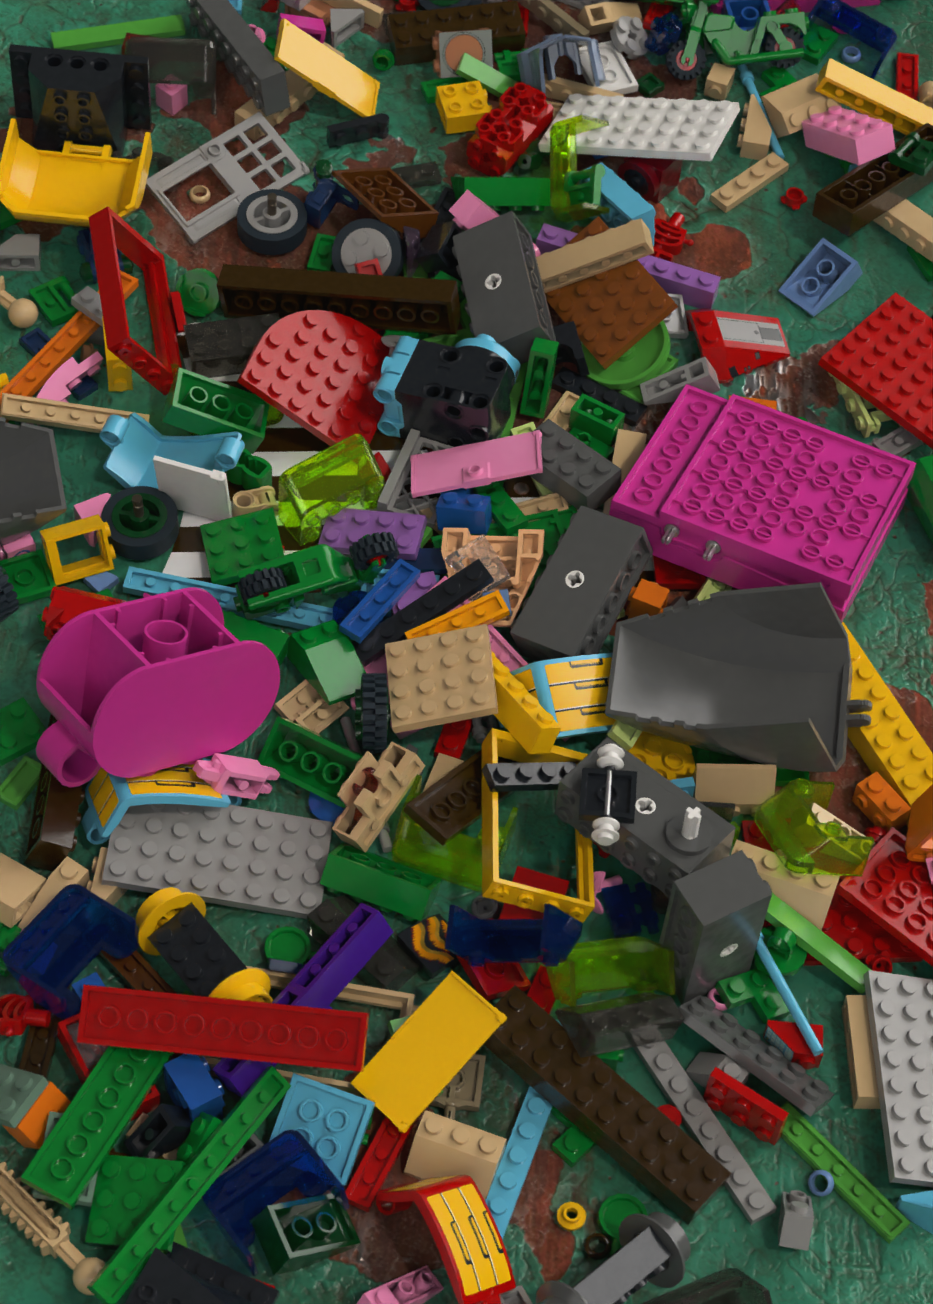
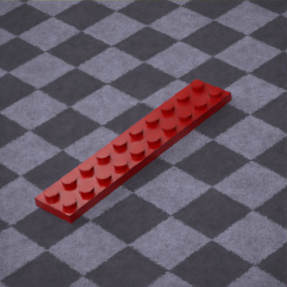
M83 984L77 1043L363 1072L369 1013Z

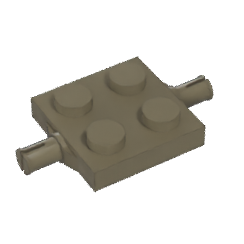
M475 1054L443 1089L442 1095L436 1097L429 1106L443 1108L444 1117L448 1118L450 1115L452 1120H455L456 1110L479 1112L486 1056Z

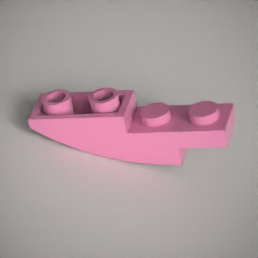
M98 351L80 364L71 357L51 375L37 398L68 402L71 395L70 391L78 387L82 383L81 379L86 375L92 377L99 372L104 358Z

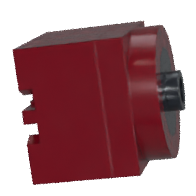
M625 157L624 163L618 169V177L624 180L635 192H638L644 200H651L658 204L679 185L683 160Z

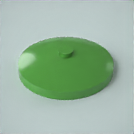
M662 320L606 370L580 341L590 375L585 377L615 390L632 388L651 379L663 367L670 352V335L665 322Z

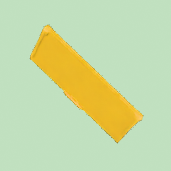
M283 18L279 25L274 60L310 82L320 93L334 98L361 117L375 115L380 82Z
M451 971L364 1067L363 1072H360L350 1084L367 1100L376 1102L375 1107L392 1121L399 1132L405 1134L415 1120L500 1025L507 1020V1017L496 1007H493L455 972Z

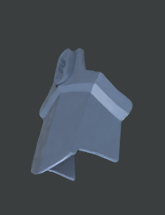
M562 33L543 36V42L517 54L521 82L544 92L546 95L543 51L548 80L556 79L554 66L558 57L566 55L573 62L575 75L583 74L578 46L581 45L587 46L596 87L600 86L599 81H606L598 41L589 37L563 35Z

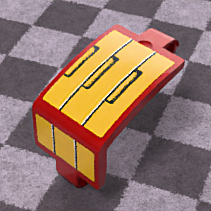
M464 1174L427 1178L413 1183L385 1188L377 1193V1208L387 1216L409 1209L412 1201L416 1203L440 1252L459 1304H501L500 1294L516 1288L511 1264L499 1230L482 1194L470 1176Z

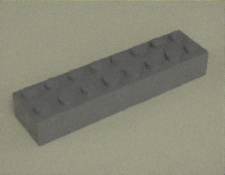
M185 0L190 9L188 17L191 25L197 27L201 38L207 40L209 48L215 50L219 61H223L227 71L233 73L237 84L242 85L247 97L253 99L255 107L261 109L265 116L291 107L285 70L274 60L273 55L228 0Z

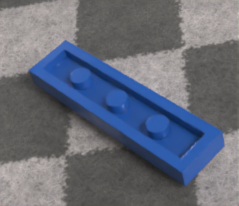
M400 558L341 622L339 631L360 644L420 578L421 571Z

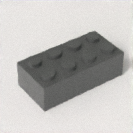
M547 419L534 430H540L542 433L543 473L529 475L553 493H558L559 497L562 496L577 510L581 505L596 510L618 491L621 486V468L550 419Z

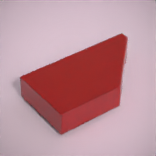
M179 291L170 292L175 327L178 333L187 332L188 328Z

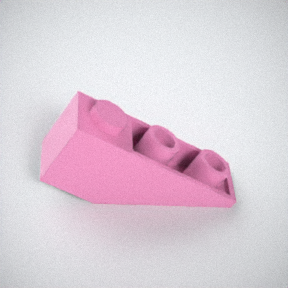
M426 1265L365 1292L357 1304H423L444 1288Z

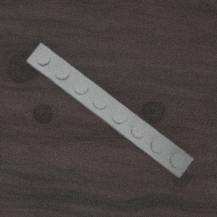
M654 1024L629 1037L630 1044L669 1103L680 1111L682 1122L695 1142L731 1172L725 1187L749 1223L753 1225L775 1213L777 1207Z

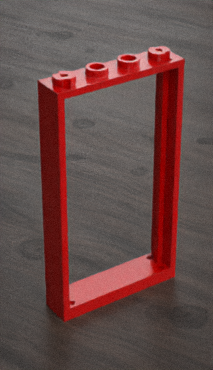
M107 206L88 217L107 349L166 396L170 391L177 369L179 367L182 368L170 301L164 255ZM117 249L143 270L157 359L130 337Z

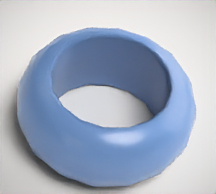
M847 46L842 50L841 57L845 62L852 64L860 60L861 52L854 46ZM847 53H852L855 56H849Z
M816 1170L808 1178V1186L810 1191L816 1196H827L834 1188V1179L826 1170ZM818 1175H823L828 1181V1187L825 1191H820L815 1187L814 1182Z

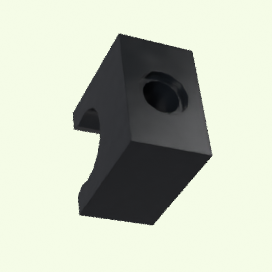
M574 321L554 326L556 341L559 342L555 365L561 362H572L577 365L581 377L590 375Z

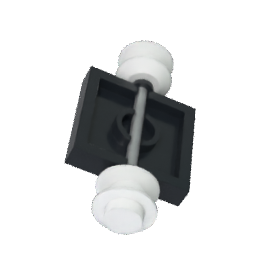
M606 744L598 749L597 755L600 758L597 760V766L600 769L582 768L579 820L593 821L592 827L595 830L592 832L591 837L603 846H609L619 840V833L617 831L620 829V823L634 824L637 771L621 770L624 767L622 758L625 752L616 744Z

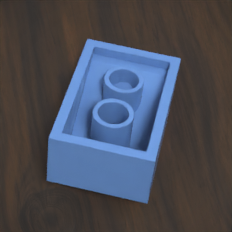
M822 238L778 291L814 317L846 293L863 272L855 259Z

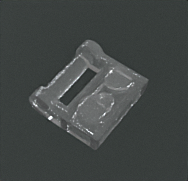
M484 534L454 551L445 559L448 566L453 567L456 573L465 568L461 562L462 559L467 557L470 563L480 559L493 577L494 582L471 596V601L481 598L483 596L482 593L490 591L511 578Z

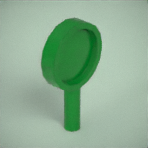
M285 926L277 928L265 940L264 955L267 963L269 957L307 964L317 953L311 951L309 937L296 927Z
M615 1194L608 1197L602 1203L598 1213V1226L601 1233L612 1241L609 1257L621 1248L619 1240L621 1222L631 1214L647 1215L644 1204L629 1194Z

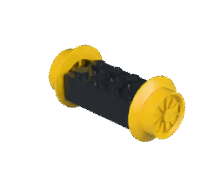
M168 887L153 893L142 903L136 915V924L139 928L138 944L140 948L147 954L161 955L193 995L265 1003L273 1002L272 997L269 995L271 988L269 976L261 969H248L205 919L206 905L198 894L192 892L182 893L178 888Z

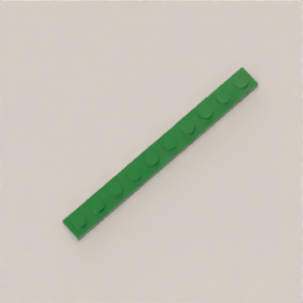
M273 1066L266 1067L87 1286L103 1304L117 1303L142 1272L155 1247L160 1249L289 1090L291 1085Z

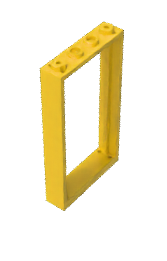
M495 728L490 730L482 742V768L487 763H498V756L521 763L575 762L577 765L588 755L556 745L552 746L550 753L529 754L511 733ZM482 773V897L583 923L595 908L592 840L583 837L575 829L577 898L500 879L498 792L490 791Z

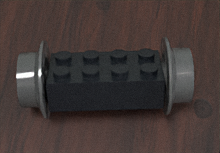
M652 1212L649 1215L631 1214L620 1224L619 1240L621 1248L573 1287L553 1280L543 1283L537 1290L536 1304H623L628 1300L629 1296L645 1286L647 1281L663 1288L674 1287L682 1281L685 1274V1262L690 1257L691 1248L688 1237L682 1227L673 1218L664 1213Z

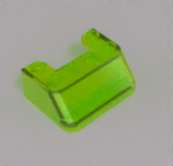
M354 434L288 468L280 476L279 520L300 546L313 542L320 536L323 519L336 515L340 510L350 505H355L360 501L364 509L377 508V501L384 488V477L365 438L361 434Z

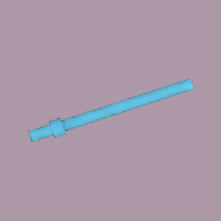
M746 64L737 65L742 84L746 86L750 97L751 94L755 95L772 129L771 149L780 158L784 159L782 149L755 87L754 76L748 70Z
M761 932L756 951L814 1056H818L824 1050L763 941L764 936Z

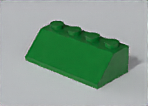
M451 176L456 202L468 189L493 210H501V206H509V210H522V206H530V210L542 211L544 206H552V178Z
M179 367L165 401L162 422L198 435L238 431L242 434L240 441L243 440L245 448L251 454H254L265 437L270 404L255 394Z
M277 716L258 761L263 766L278 770L280 777L342 808H346L347 806L338 797L337 793L363 755L292 720Z
M341 843L329 853L320 884L327 886L326 889L330 892L349 894L357 902L367 903L368 901L376 904L377 908L382 911H395L403 914V918L417 922L418 920L422 921L428 915L443 879L367 851L365 853L349 844Z

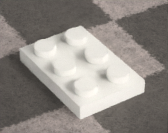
M612 40L598 43L606 81H599L600 86L598 88L620 94L638 91V83ZM587 46L579 47L583 76L588 85L596 87Z

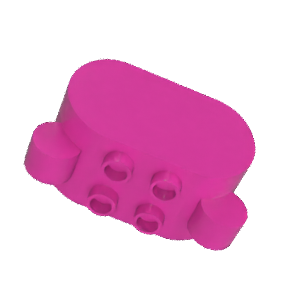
M183 588L84 612L67 622L54 635L39 663L36 678L38 697L57 722L46 729L39 738L36 747L37 758L62 785L77 787L89 782L101 767L106 772L118 777H147L154 775L161 769L179 764L192 765L197 760H202L204 757L214 755V753L226 752L242 743L254 733L272 709L280 684V669L276 656L264 644L252 640L239 641L224 627V616L219 602L208 591L201 588Z

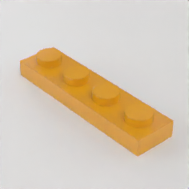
M496 590L404 633L406 639H412L483 624L489 625L509 616L510 611L499 590Z

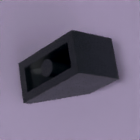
M160 1104L130 1135L124 1144L132 1157L155 1159L178 1148L187 1139L191 1131L192 1121L183 1107Z

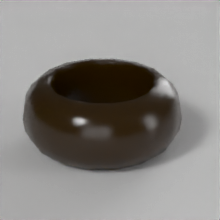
M593 1233L585 1239L584 1251L590 1258L601 1260L610 1253V1241L605 1235ZM594 1240L601 1241L605 1245V1250L598 1253L594 1252L589 1247V1244Z

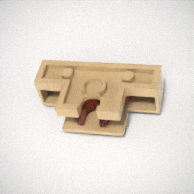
M391 742L387 749L382 752L378 762L369 751L357 762L355 769L349 778L343 782L340 791L337 793L338 797L347 807L337 817L332 830L342 841L365 853L367 852L425 767L418 755Z

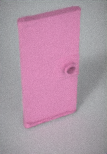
M540 430L423 454L410 455L412 497L416 498L460 488L469 489L489 485L491 482L543 473L542 433Z

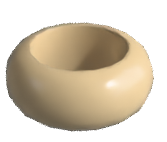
M197 185L191 188L189 197L194 203L203 204L210 199L211 193L207 187ZM201 192L205 195L202 197H198L194 194Z

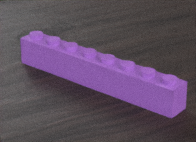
M544 223L536 239V246L541 254L562 248L578 233ZM650 255L637 259L666 293L681 294L686 305L699 309H712L718 294L720 276Z

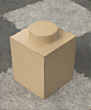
M714 62L706 79L704 95L724 101L733 84L735 68Z

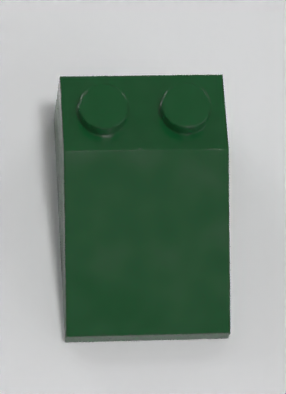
M339 1192L268 1205L252 1222L273 1275L303 1269L358 1247L361 1244Z

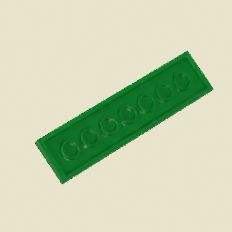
M109 1046L22 1174L21 1182L72 1210L163 1072V1064L171 1060L174 1052Z

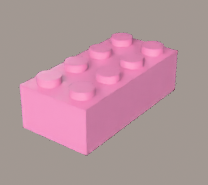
M838 105L829 107L826 112L812 114L809 119L802 121L806 147L856 165H862L895 149L892 124L881 119L869 117L866 114L856 113L854 110L844 109Z

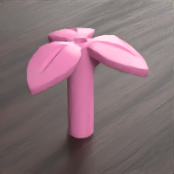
M604 871L593 872L595 901L593 911L598 914H604V909L596 897L597 893L620 886L623 880L620 875L605 879L606 873Z

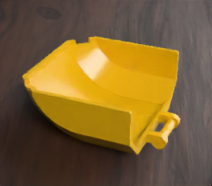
M11 118L0 162V201L17 220L90 227L88 217L107 206L125 220L140 207L144 196L153 153L151 133L145 132L141 155L135 159L111 157V145H103V147L73 144L72 141L64 142L62 152L37 150L19 138L17 121L15 118Z

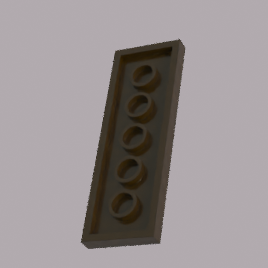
M482 750L407 803L403 810L442 846L482 817ZM498 756V763H521ZM515 791L498 792V804Z

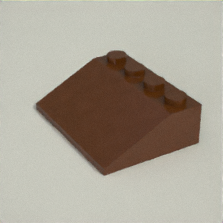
M390 167L332 171V175L380 221L402 233L404 231V234L415 240L426 238L432 225L436 224L439 213Z

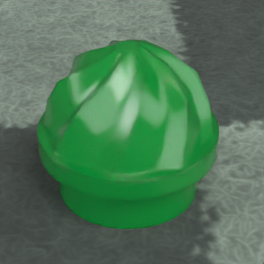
M381 48L374 53L372 60L378 70L386 71L393 66L395 58L390 50Z

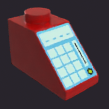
M767 1020L763 1038L771 1046L779 1049L783 1053V1057L791 1063H797L804 1069L819 1068L823 1053L818 1056L813 1055L795 1022ZM809 1024L823 1048V1025Z

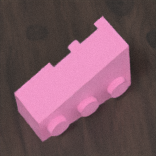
M468 189L448 210L454 216L452 221H455L457 226L465 231L500 216Z

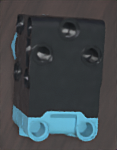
M479 334L476 338L460 340L455 346H446L415 339L410 336H401L392 355L385 357L381 367V377L373 391L374 398L384 404V412L377 427L380 432L387 436L407 439L411 429L420 431V437L453 447L498 439L501 437L511 416L510 392L518 377L521 364L506 348L498 344L493 337L487 334Z

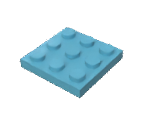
M293 1073L290 1082L291 1087L285 1095L265 1151V1157L346 1186L376 1102Z

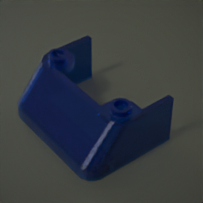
M818 0L808 15L809 29L815 20L820 18L881 52L882 55L870 76L871 79L875 80L897 45L896 32L841 0Z
M545 904L543 919H480L456 905H450L445 949L468 960V965L483 967L485 963H542L545 966L558 967L559 963L566 961L581 937L583 923L551 904Z
M286 1130L218 1177L203 1195L205 1206L230 1247L253 1277L258 1274V1270L252 1254L247 1248L255 1241L256 1232L249 1220L261 1213L266 1206L272 1205L297 1187L301 1194L308 1198L322 1195L329 1190L345 1211L350 1208L344 1186L302 1134L296 1130Z

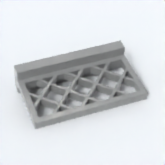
M411 429L377 501V511L420 515V510L430 508L433 514L431 519L427 518L426 526L434 528L437 521L436 508L434 506L437 505L439 498L430 500L429 496L425 495L423 498L426 502L415 506L411 500L413 498L411 492L407 493L404 488L405 485L411 483V477H409V475L411 476L410 455L422 454L421 449L423 446L433 449V451L453 448V446L420 437V431ZM406 501L410 507L405 510L395 508L397 503Z

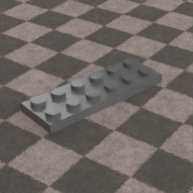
M698 995L678 1007L674 1014L675 1017L810 1117L829 1104L835 1095L829 1091V1087L824 1082L813 1079L806 1074V1070L801 1065L791 1063L783 1057V1053L774 1046H768L761 1041L760 1036L756 1032L745 1029L738 1024V1020L733 1015L723 1013L715 1008L716 1005L711 999Z

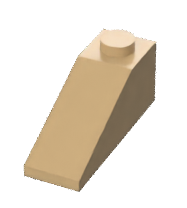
M67 856L48 877L18 927L40 932L47 936L86 892L87 884L90 880L89 870Z

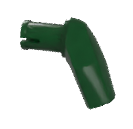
M541 139L532 141L526 151L519 156L518 166L525 170L538 169L545 156L565 155V153L540 152L538 144Z

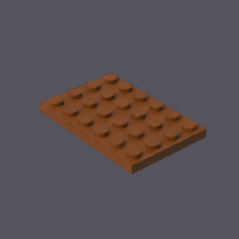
M598 216L567 244L576 243L588 236L605 232L610 228ZM638 260L545 293L547 302L565 323L574 321L580 341L605 370L678 308L674 300Z

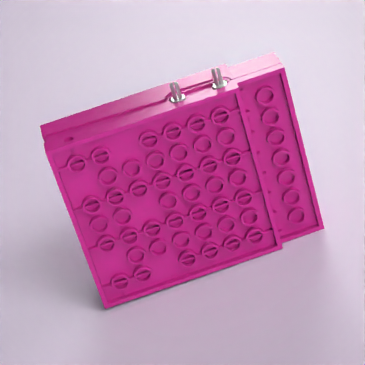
M686 384L614 495L609 515L644 527L653 550V556L740 590L821 582L842 623L904 506L909 490L907 486L913 477L916 463L738 395L732 394L730 399L727 400Z

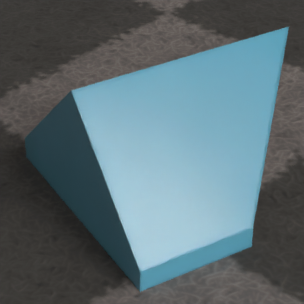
M933 1190L900 1195L895 1207L908 1220L933 1234Z

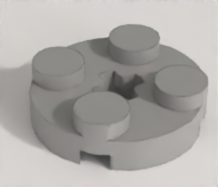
M622 16L613 22V29L610 31L612 42L620 53L624 51L628 54L627 58L632 60L639 59L651 48V40L648 38L643 28V23L638 17Z

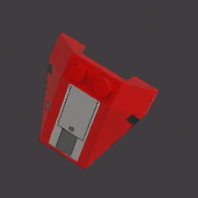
M707 308L685 310L688 331H694L701 354L700 358L706 357L717 373L719 384L733 381L734 377L745 373L747 375L752 373L753 369L762 365L766 367L790 357V351L779 318Z

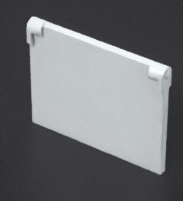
M154 456L153 463L158 489L171 497L178 510L217 521L233 517L225 472L215 469L210 471Z

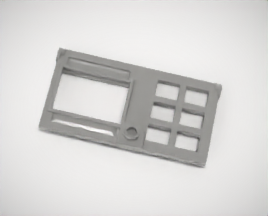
M259 111L149 177L146 187L184 232L185 238L189 243L194 245L237 218L240 203L250 194L260 191L252 181L257 175L265 171L274 181L262 190H282L309 174L310 170L303 161L299 160ZM258 126L266 137L252 144L244 133ZM238 138L246 149L232 156L224 145ZM271 142L280 153L266 161L258 150ZM252 155L260 166L246 173L238 162ZM285 159L294 170L280 178L272 166ZM209 166L231 195L189 221H186L164 192Z

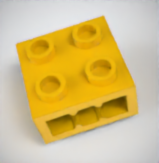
M480 80L436 87L435 104L446 134L475 130V125L485 113H490L493 109L492 105H488L487 91L482 89Z

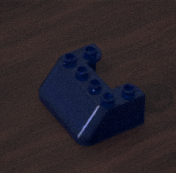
M70 884L65 886L5 948L2 958L7 970L36 1003L50 1010L51 1013L62 1020L76 1015L81 1007L78 995L67 987L102 950L118 959L130 956L139 947L138 929L135 919L83 886Z

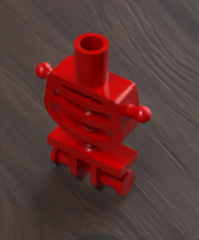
M673 213L668 222L660 218L654 220L656 231L654 235V253L650 256L672 262L673 256L681 253L684 244L693 246L694 241L686 239L687 230L681 228L685 221V217L681 213Z
M6 994L0 997V1035L8 1037L22 1035L28 1025L49 1027L51 1011L34 1009L32 996Z

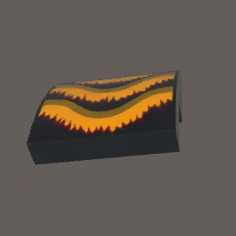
M440 913L419 921L397 935V941L431 979L448 967L454 969L461 964L445 937L447 930L452 927Z

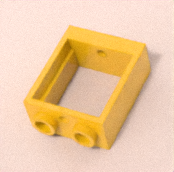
M99 514L40 531L46 562L56 586L114 569L112 559H116L113 545L108 542L111 531L108 523L103 522ZM96 531L101 555L61 566L56 542Z

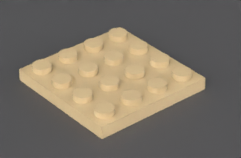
M487 624L385 644L391 722L394 734L498 714L490 634Z

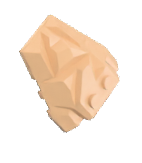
M443 528L441 553L445 561L448 578L477 559H480L493 577L494 582L468 598L470 602L483 597L482 593L508 589L512 616L504 617L491 623L493 627H511L513 621L518 616L543 557L545 531L543 529H519L518 536L471 535L468 528Z

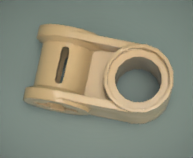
M268 485L237 492L233 496L232 516L236 517L271 507L274 509L275 517L278 516L282 508L276 502L275 489Z

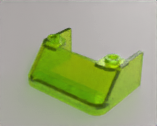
M579 115L556 122L550 130L551 209L558 221L569 223L610 213V208L584 202L570 206V196L566 191H563L565 173L572 170L577 172L576 134L609 126V121Z
M417 774L403 805L391 848L393 861L465 888L482 892V829L477 839L460 833L442 846L403 812L406 804L421 794L422 776ZM516 807L512 808L505 828L498 826L499 869L516 829L518 808Z
M803 778L792 780L756 809L754 815L755 823L784 867L792 872L840 876L863 875L874 838L848 836L842 829V826L836 822L820 823L808 806L816 803L827 811L835 787L833 782L808 781Z
M623 937L550 945L543 948V959L553 994L561 1004L574 1007L576 1006L577 999L582 998V993L624 988L637 990L639 995H652L654 990L675 995L674 950L648 938Z

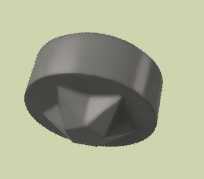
M481 894L474 899L471 910L479 921L491 918L494 920L499 915L500 904L497 900L482 897Z

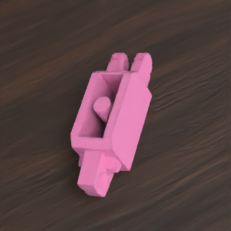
M214 753L211 761L197 760L193 767L197 776L205 780L204 782L209 783L214 791L222 795L254 800L258 797L259 793L269 794L273 787L266 780L276 781L280 776L278 770L263 766L258 760Z

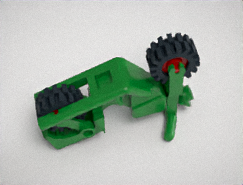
M685 0L684 4H681L682 18L686 17L687 22L690 20L691 22L685 40L674 43L668 49L665 64L668 67V72L679 80H691L700 75L703 69H705V62L707 61L705 50L698 44L702 33L720 64L735 66L769 61L772 66L777 68H789L795 66L796 63H799L801 57H804L805 45H803L804 40L800 35L807 34L806 30L809 29L808 16H805L804 11L798 12V8L785 9V14L776 15V10L763 12V17L757 18L752 30L744 31L737 26L732 15L706 14L707 7L711 4H717L719 0H698L697 5L690 0ZM780 24L793 26L798 32H795L792 28H780ZM764 33L768 34V36L766 37V42L763 45L764 51L763 53H759L762 39H764Z
M377 532L371 536L370 534L358 539V542H353L352 546L349 547L351 557L342 555L326 544H318L237 570L240 581L235 585L237 597H233L237 612L243 611L245 619L251 620L273 612L278 614L287 612L292 606L298 609L305 599L303 594L317 589H321L323 595L348 591V612H351L359 604L358 590L364 583L373 585L374 579L378 578L377 575L387 563H392L393 559L398 558L399 551L393 534L391 532H382L381 534Z

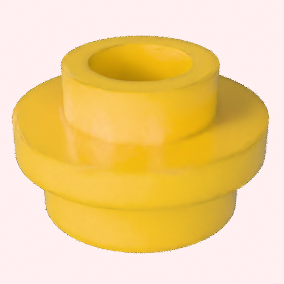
M566 1202L559 1207L557 1221L562 1228L568 1231H575L584 1225L586 1212L580 1204ZM574 1212L577 1217L571 1219L567 1216V1213Z

